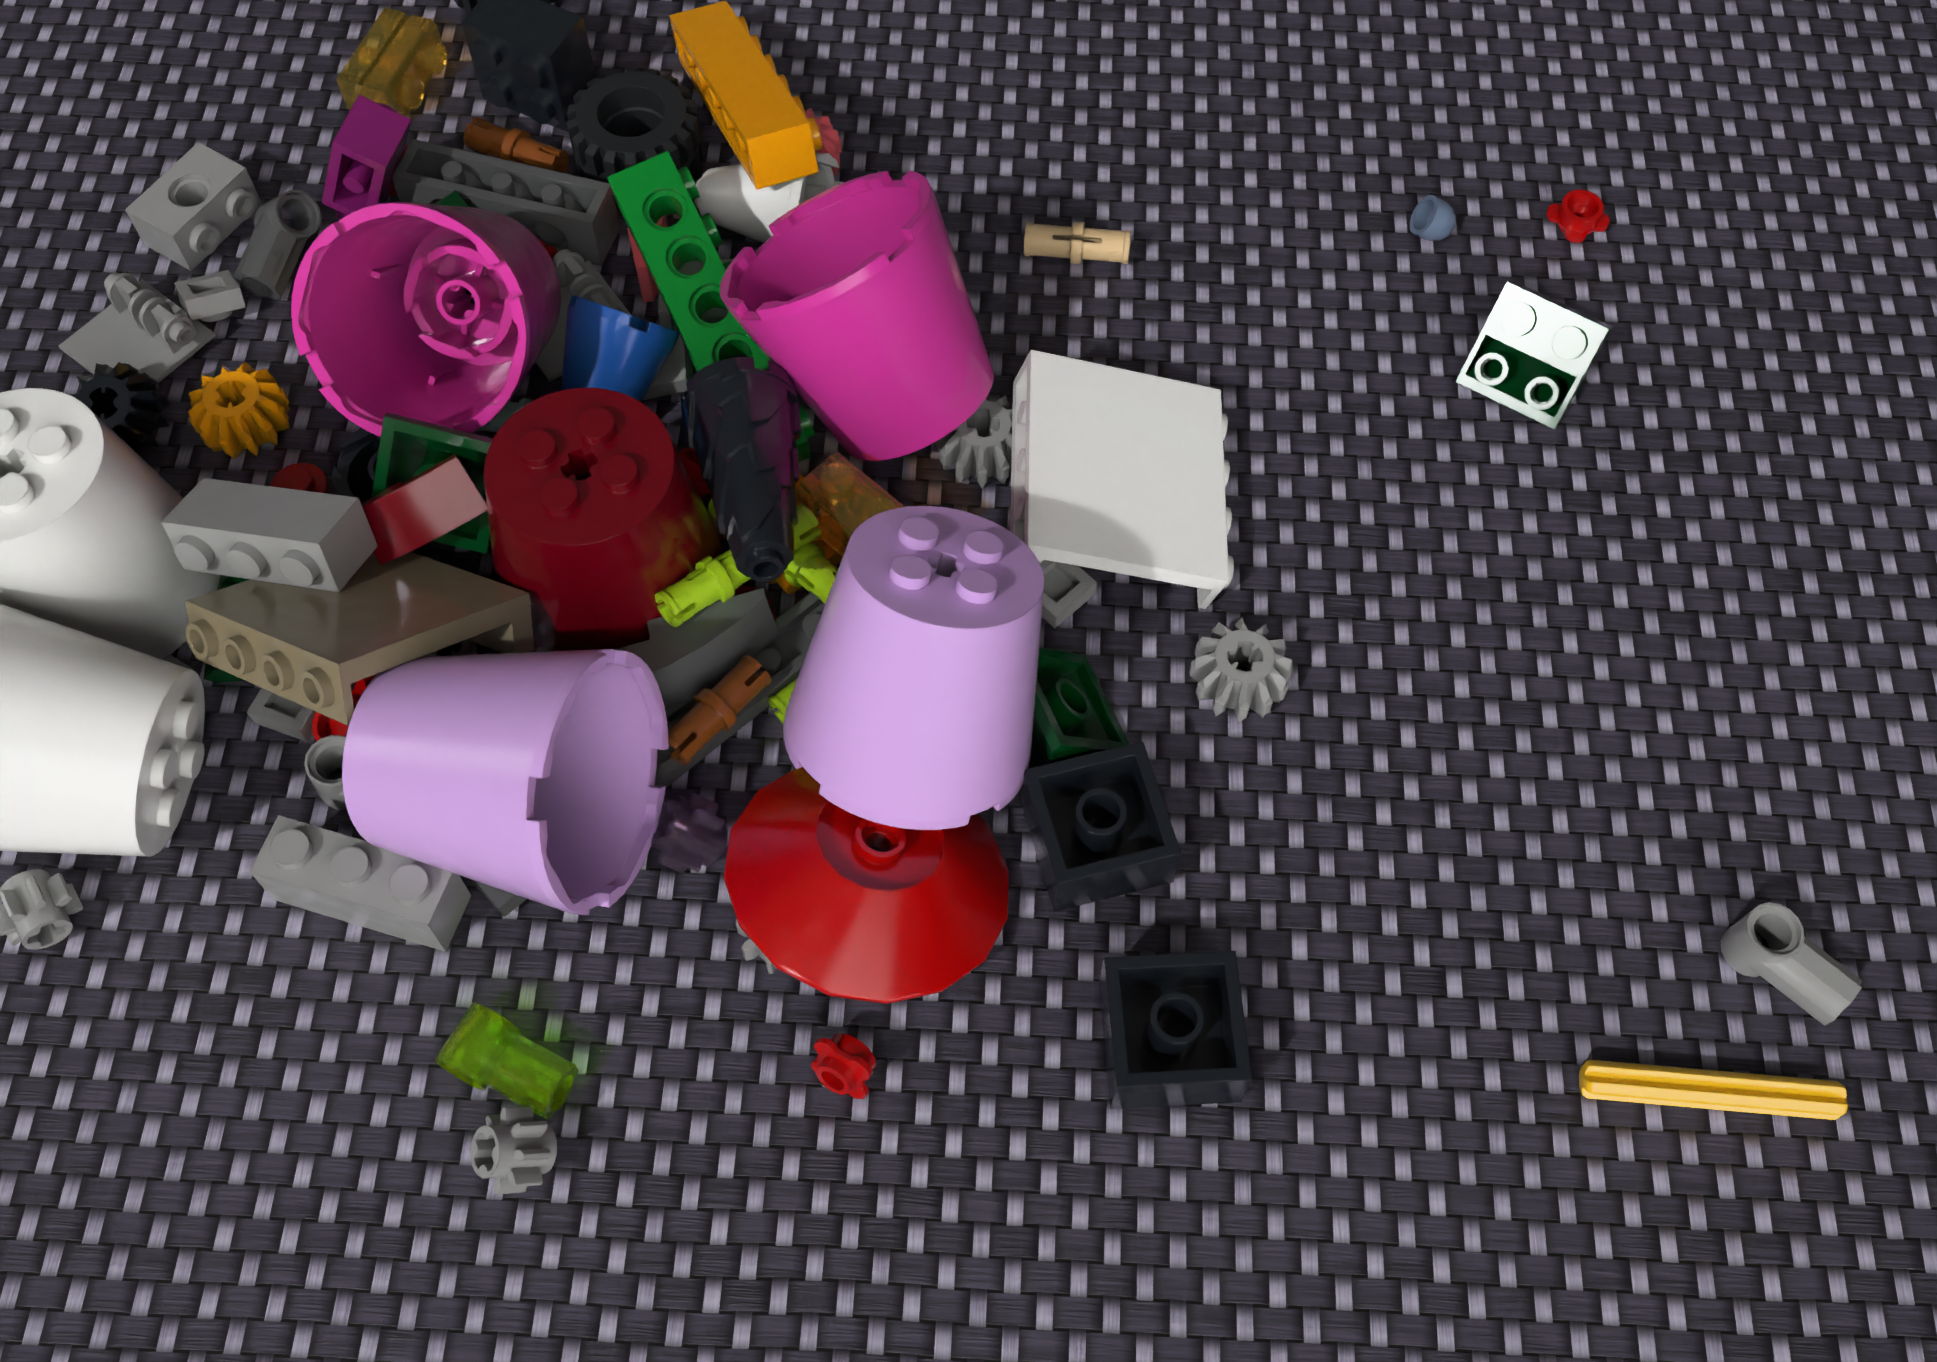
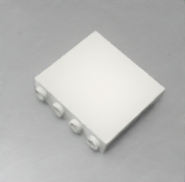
M1030 350L1013 381L1010 532L1020 538L1032 550L1040 564L1043 560L1196 587L1198 608L1206 609L1221 590L1229 586L1234 571V560L1232 556L1228 555L1227 535L1231 527L1232 512L1229 507H1226L1225 487L1229 479L1230 465L1229 461L1224 459L1223 440L1227 432L1228 418L1226 414L1222 413L1221 390Z

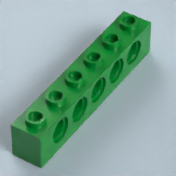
M666 151L608 176L607 179L617 205L696 371L698 372L714 362L736 355L753 357L755 368L769 371L768 361L770 360L733 317L721 299V280L732 260L724 264L722 263L715 247L723 244L716 225L709 213L699 216L693 200L699 198L700 195L687 166L677 170L669 152ZM676 214L681 216L679 222L673 226L661 227L657 225L659 219L665 215ZM689 261H700L705 264L696 274L685 275L679 272L681 266ZM723 308L728 311L726 317L717 323H707L701 320L703 314L709 309ZM799 405L801 436L797 440L798 463L811 458L808 439L815 436L812 424L802 405Z

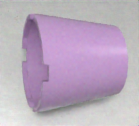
M907 506L895 508L872 516L855 529L846 547L789 699L783 725L785 747L791 762L796 769L803 767L821 784L819 790L821 796L841 809L866 820L891 827L914 830H942L968 825L971 815L983 812L991 807L999 811L1016 796L1023 785L1024 771L1029 767L1044 593L1043 570L1032 550L1020 538L995 522L969 512L946 507Z
M614 649L419 657L376 674L363 691L355 707L345 739L342 761L343 793L348 814L361 837L373 846L568 913L589 915V910L596 906L609 908L626 892L639 873L651 847L661 815L666 786L655 785L657 749H669L667 718L662 694L652 671L640 657L631 652Z

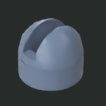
M1434 195L1424 197L1415 207L1410 219L1411 232L1429 241H1440L1450 236L1456 227V217L1452 206Z

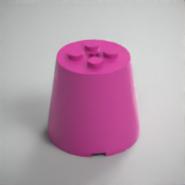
M888 171L858 177L832 187L799 204L768 226L773 236L755 252L752 247H744L737 254L725 271L720 284L721 299L733 317L770 361L788 373L795 384L797 393L851 456L865 461L898 458L940 440L973 415L988 396L994 381L993 368L935 194L927 178L914 171L907 172L902 177L903 180H892Z
M411 202L380 203L354 211L339 221L332 223L313 241L303 257L294 281L291 300L292 328L299 355H306L314 374L323 386L319 391L338 412L362 429L381 437L384 415L389 412L472 433L494 419L505 408L550 341L560 315L561 289L556 268L545 247L530 230L507 215L483 208ZM465 288L469 290L472 295L466 294ZM472 297L474 298L475 305L470 302Z

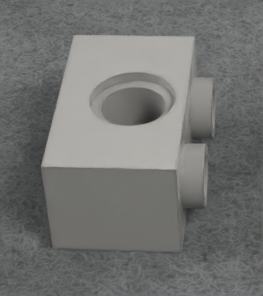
M198 142L130 204L125 211L145 246L192 271L208 255L213 253L218 245L243 221L247 220L262 202L246 167Z

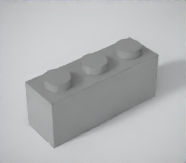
M203 478L161 521L174 548V553L184 570L340 592L377 548V543L358 497Z
M280 815L275 820L249 871L275 901L444 952L447 951L472 896L460 875L373 846L365 840Z

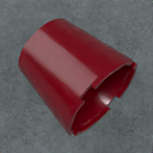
M573 388L545 395L515 412L498 430L488 448L484 465V483L495 581L529 593L535 649L531 652L618 649L649 640L647 622L662 617L657 608L660 604L656 603L655 594L687 577L688 574L696 570V563L707 556L714 559L720 554L725 553L724 544L666 427L651 409L628 395L601 388Z

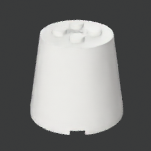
M25 388L1 392L0 604L155 656L159 659L172 654L187 640L185 630L189 620L185 601L218 590L220 575L184 570L161 524V521L180 503L183 497L91 409L73 396L43 388Z
M0 604V851L146 857L159 853L171 838L180 821L193 781L198 776L204 759L202 739L205 699L202 681L197 672Z

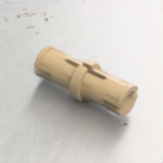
M1027 222L1024 236V256L1069 258L1070 264L1081 265L1082 260L1128 264L1131 230L1085 228V222H1074L1073 227Z

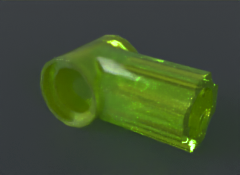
M478 1003L470 1005L434 1059L439 1066L468 1085L482 1091L489 1087L506 1096L514 1103H518L523 1107H533L534 1113L547 1120L554 1112L561 1109L572 1092L574 1080L579 1072L575 1064L522 1036L520 1029L512 1022Z

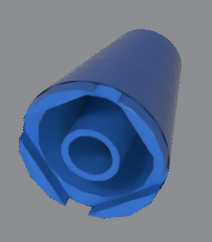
M571 295L567 309L561 391L573 388H601L623 393L641 402L676 345L679 332Z

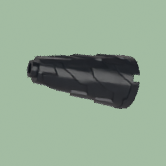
M753 357L728 358L702 368L686 382L688 394L685 400L682 394L680 397L682 423L688 446L695 449L702 477L706 479L710 490L720 534L726 535L737 570L755 581L767 582L780 577L789 563L794 560L793 525L796 526L798 523L795 484L799 480L797 440L801 436L799 399L792 378L784 369L768 361L769 371L755 368Z

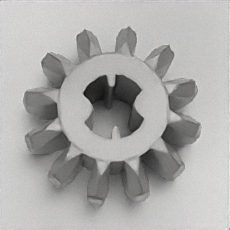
M1006 395L995 402L989 401V398L986 397L981 406L964 423L935 442V446L938 447L940 452V462L943 465V469H956L955 476L958 478L959 483L973 476L977 477V482L983 488L988 481V477L993 476L1003 484H1005L1006 479L1009 477L1012 460L1013 409H1009L1010 403Z
M1243 617L1235 623L1233 631L1218 622L1216 627L1212 629L1210 638L1202 637L1197 642L1194 652L1196 658L1191 662L1189 672L1191 680L1198 682L1196 688L1198 701L1215 699L1213 706L1215 716L1223 713L1226 708L1234 709L1240 723L1243 719L1247 718L1250 708L1263 718L1270 712L1273 702L1280 703L1285 698L1289 687L1287 680L1291 677L1293 664L1291 659L1284 657L1286 651L1285 639L1267 640L1269 633L1267 624L1262 625L1254 632L1247 629Z

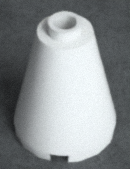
M815 152L818 173L756 190L741 164L710 168L696 183L700 197L695 199L694 202L701 216L709 213L716 225L765 243L773 236L768 227L772 222L806 200L844 182L834 180L831 167L840 168L837 160L829 153Z

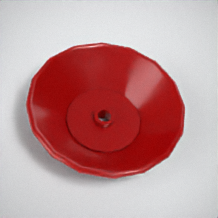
M801 767L795 768L758 790L731 828L723 878L739 927L778 970L828 996L889 1004L940 993L986 960L1008 919L1009 870L990 826L978 814L970 816L968 825L942 830L904 829L875 823L851 814L819 794L821 784ZM870 847L881 848L884 852L873 850Z

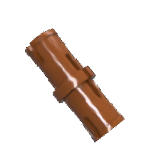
M478 116L472 118L473 123L468 122L463 136L464 144L471 150L485 153L495 158L566 173L568 169L569 155L565 150L536 141L525 130L503 128Z
M744 655L739 660V663L711 690L707 688L702 689L694 697L695 705L668 730L669 747L671 746L674 749L669 755L676 762L683 766L689 764L691 758L720 730L729 731L737 723L736 715L763 688H767L772 683V679L766 670L760 675L756 673L762 666L758 661L749 655Z

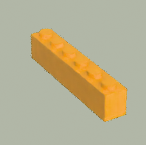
M726 0L669 15L679 61L756 190L818 173L815 151L822 150V140L818 125L814 117L806 118L800 97L798 95L791 96L787 79L784 74L777 75L771 55H763L760 41L756 34L750 35L744 16L737 17Z

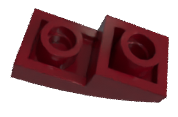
M456 454L403 484L401 481L361 504L377 543V548L373 551V554L381 565L437 539L487 511V503Z

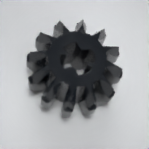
M120 362L114 368L107 364L96 363L93 379L88 376L76 375L82 388L78 394H70V396L78 399L91 409L138 455L141 443L149 447L158 446L152 433L155 428L169 427L166 419L160 416L159 413L168 407L170 403L164 395L158 392L160 385L157 384L153 377L146 373H139V370L130 364H122Z

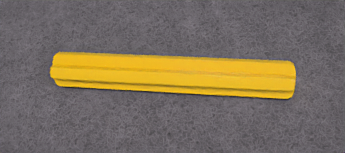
M1602 1060L1585 1061L1579 1070L1580 1092L1587 1099L1827 1120L1840 1118V1116L1846 1114L1848 1108L1845 1086L1838 1081Z

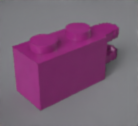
M360 94L332 142L322 204L336 210L335 216L339 218L338 220L364 207L387 201L394 187L391 177L403 157L411 119L397 113L390 106L376 103Z

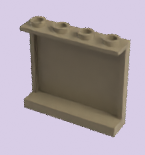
M372 552L340 592L250 579L185 601L189 620L185 634L195 659L345 725H349L354 712L351 684L466 639L501 653H525L535 650L528 592L413 552H409L383 565L379 563Z

